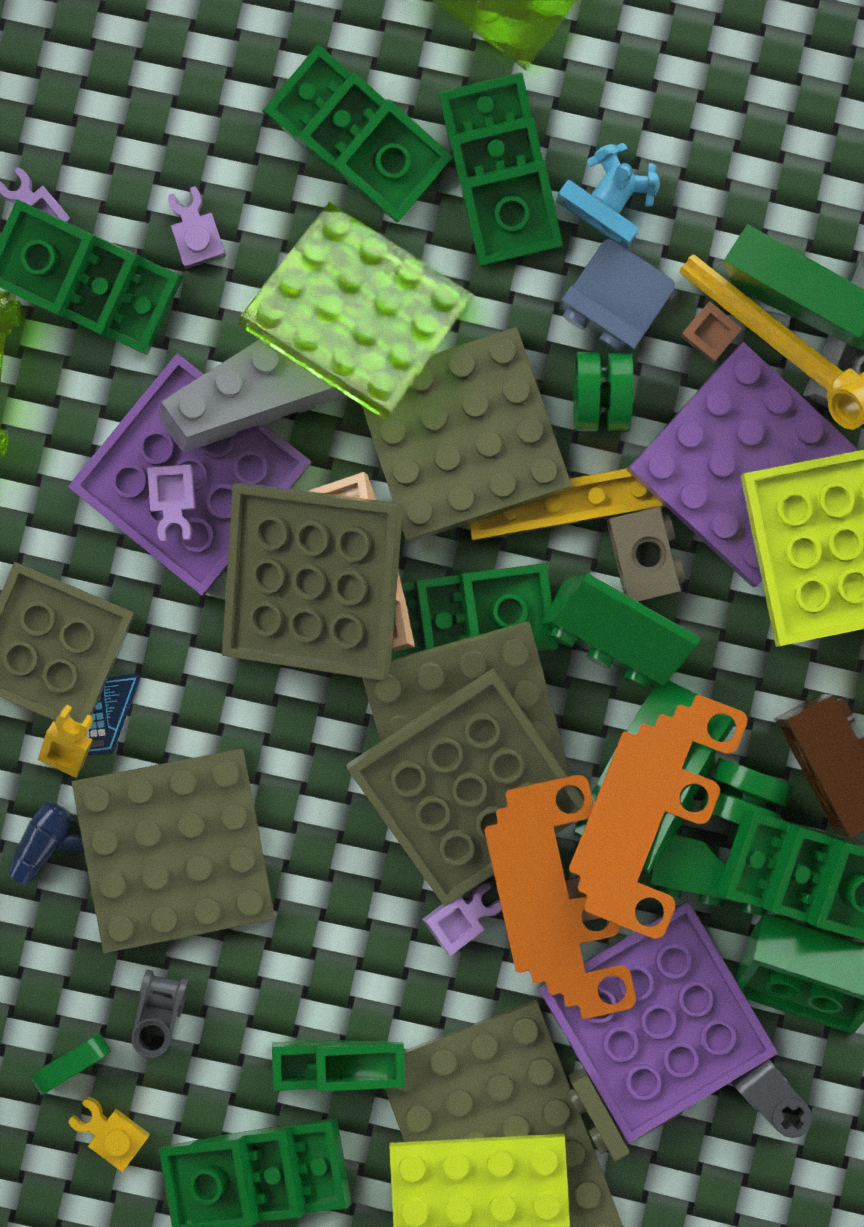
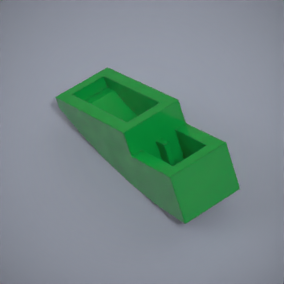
M355 1040L272 1042L273 1091L317 1089V1092L405 1088L403 1042Z

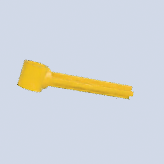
M693 254L688 257L687 263L681 266L679 273L828 391L826 400L828 401L829 412L840 426L853 430L864 424V372L858 374L853 369L841 371Z

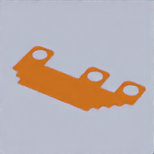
M696 695L692 706L689 708L677 705L672 717L661 714L658 716L654 726L641 724L638 733L635 735L627 731L622 733L569 867L570 872L579 875L581 878L577 887L578 890L588 896L584 905L585 912L653 939L661 938L666 933L675 910L674 899L668 894L640 884L637 881L665 812L696 824H704L709 821L720 794L719 785L713 780L684 770L682 767L692 741L726 754L736 751L747 725V716L743 711L704 696ZM716 714H727L735 721L736 732L728 741H715L708 734V722ZM689 784H699L708 793V803L699 812H689L680 803V793ZM644 898L657 899L663 906L664 916L661 922L655 926H644L636 919L635 908Z
M573 775L507 790L505 794L507 806L496 811L497 824L486 826L484 831L516 972L529 971L533 983L545 982L548 993L551 995L561 993L564 997L565 1006L577 1005L583 1019L631 1009L636 1003V995L631 973L627 967L618 965L585 972L579 944L613 937L619 932L620 925L609 921L608 925L600 931H591L584 926L582 913L588 896L569 899L554 826L589 818L594 804L587 778L583 775ZM568 785L578 787L584 795L582 808L572 814L562 812L556 804L558 791ZM608 976L619 977L626 986L624 998L616 1004L605 1003L598 995L599 983Z

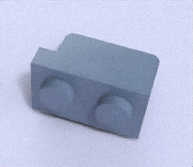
M606 239L602 242L575 284L570 286L560 302L559 309L564 311L563 317L577 328L584 330L588 327L600 335L599 341L613 352L621 353L624 351L625 353H632L674 291L675 283L670 277L616 241Z

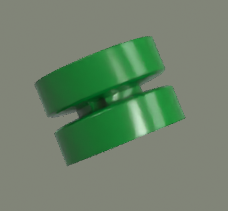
M576 352L573 394L574 431L596 432L602 413L604 414L607 432H630L633 409L632 353L609 352L606 368L602 370L599 352Z
M718 758L711 778L727 787L726 791L720 790L712 814L740 824L745 809L782 819L780 814L770 810L766 805L769 803L786 807L794 786L739 764ZM707 791L700 805L702 810L706 807L709 800Z

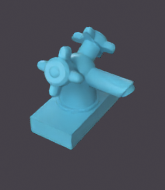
M624 143L618 145L609 144L601 147L595 152L593 157L587 160L589 167L601 163L606 172V175L592 194H589L568 179L559 191L556 202L609 239L628 249L640 228L619 213L633 192L646 193L645 206H652L654 204V197L657 196L660 188L659 176L656 173L657 167L655 164L648 165L647 176L634 175L632 167L627 163L620 164L617 157L618 154L628 149Z

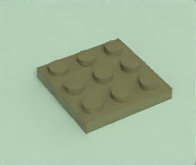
M14 562L0 594V697L56 721L62 709L69 705L72 707L70 717L75 722L83 723L86 716H92L136 613Z

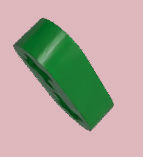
M98 1033L45 1065L29 1077L40 1095H43L109 1054L111 1050L102 1035Z

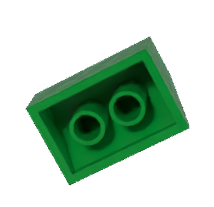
M588 573L564 579L541 622L543 626L552 630L549 636L555 641L571 648L574 643L589 651L586 656L589 660L608 669L611 665L618 667L626 672L623 677L625 680L642 689H647L648 686H664L697 647L701 639L692 632Z
M764 913L751 932L734 978L745 998L828 1027L854 1034L864 1022V943H852L835 937L827 930L810 929L793 923L792 920L785 916Z

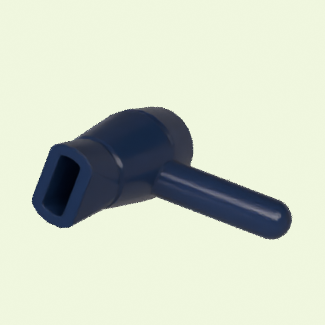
M44 802L35 813L32 820L28 823L9 866L8 874L12 879L27 885L57 849L84 852L81 834L68 833L74 818L67 809L56 803Z

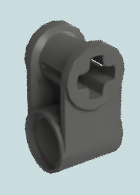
M152 970L145 971L132 1032V1044L139 1055L146 1058H156L161 1056L172 1045L179 1017H181L184 1008L189 979L182 978L180 981L154 976ZM155 991L171 994L172 996L156 993ZM156 1025L162 1029L165 1035L162 1046L150 1047L144 1042L142 1036L145 1026Z
M769 1059L731 1082L757 1112L760 1111L783 1136L789 1138L801 1137L810 1129L812 1124L811 1110L791 1088L790 1082ZM787 1106L791 1110L797 1109L795 1114L799 1119L794 1124L788 1120L783 1122L785 1117L781 1111Z

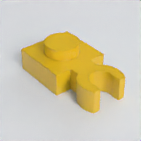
M66 705L56 721H53L47 730L37 760L77 778L84 766L93 740L86 737L93 724V717L87 715L83 723L75 722L70 717L72 707Z
M87 1096L82 1104L91 1111V1120L82 1121L78 1116L73 1115L68 1123L78 1132L92 1133L95 1137L88 1147L119 1171L123 1172L150 1134L118 1109H115L111 1116L107 1118L103 1115L100 1103L96 1099Z

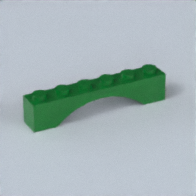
M675 834L647 876V881L650 884L657 885L656 890L671 897L681 898L682 891L699 894L698 902L724 907L725 900L742 903L740 910L743 912L761 916L764 913L767 914V910L762 907L726 898L717 893L726 865L699 838ZM787 917L794 923L809 925L808 922Z

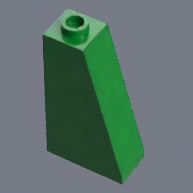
M747 224L723 260L731 284L742 293L855 348L863 350L864 289Z

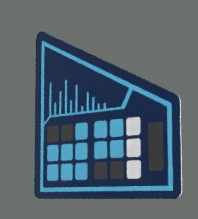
M139 674L108 677L92 714L93 724L86 734V737L93 739L87 755L112 753L114 751L140 680Z

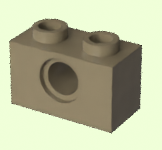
M660 507L610 518L606 521L625 595L637 602L681 591L679 583L685 582V575L680 557L672 558L669 541L675 540V535L669 514L662 516ZM648 543L657 549L659 557L653 567L642 566L637 561L636 550L640 544Z

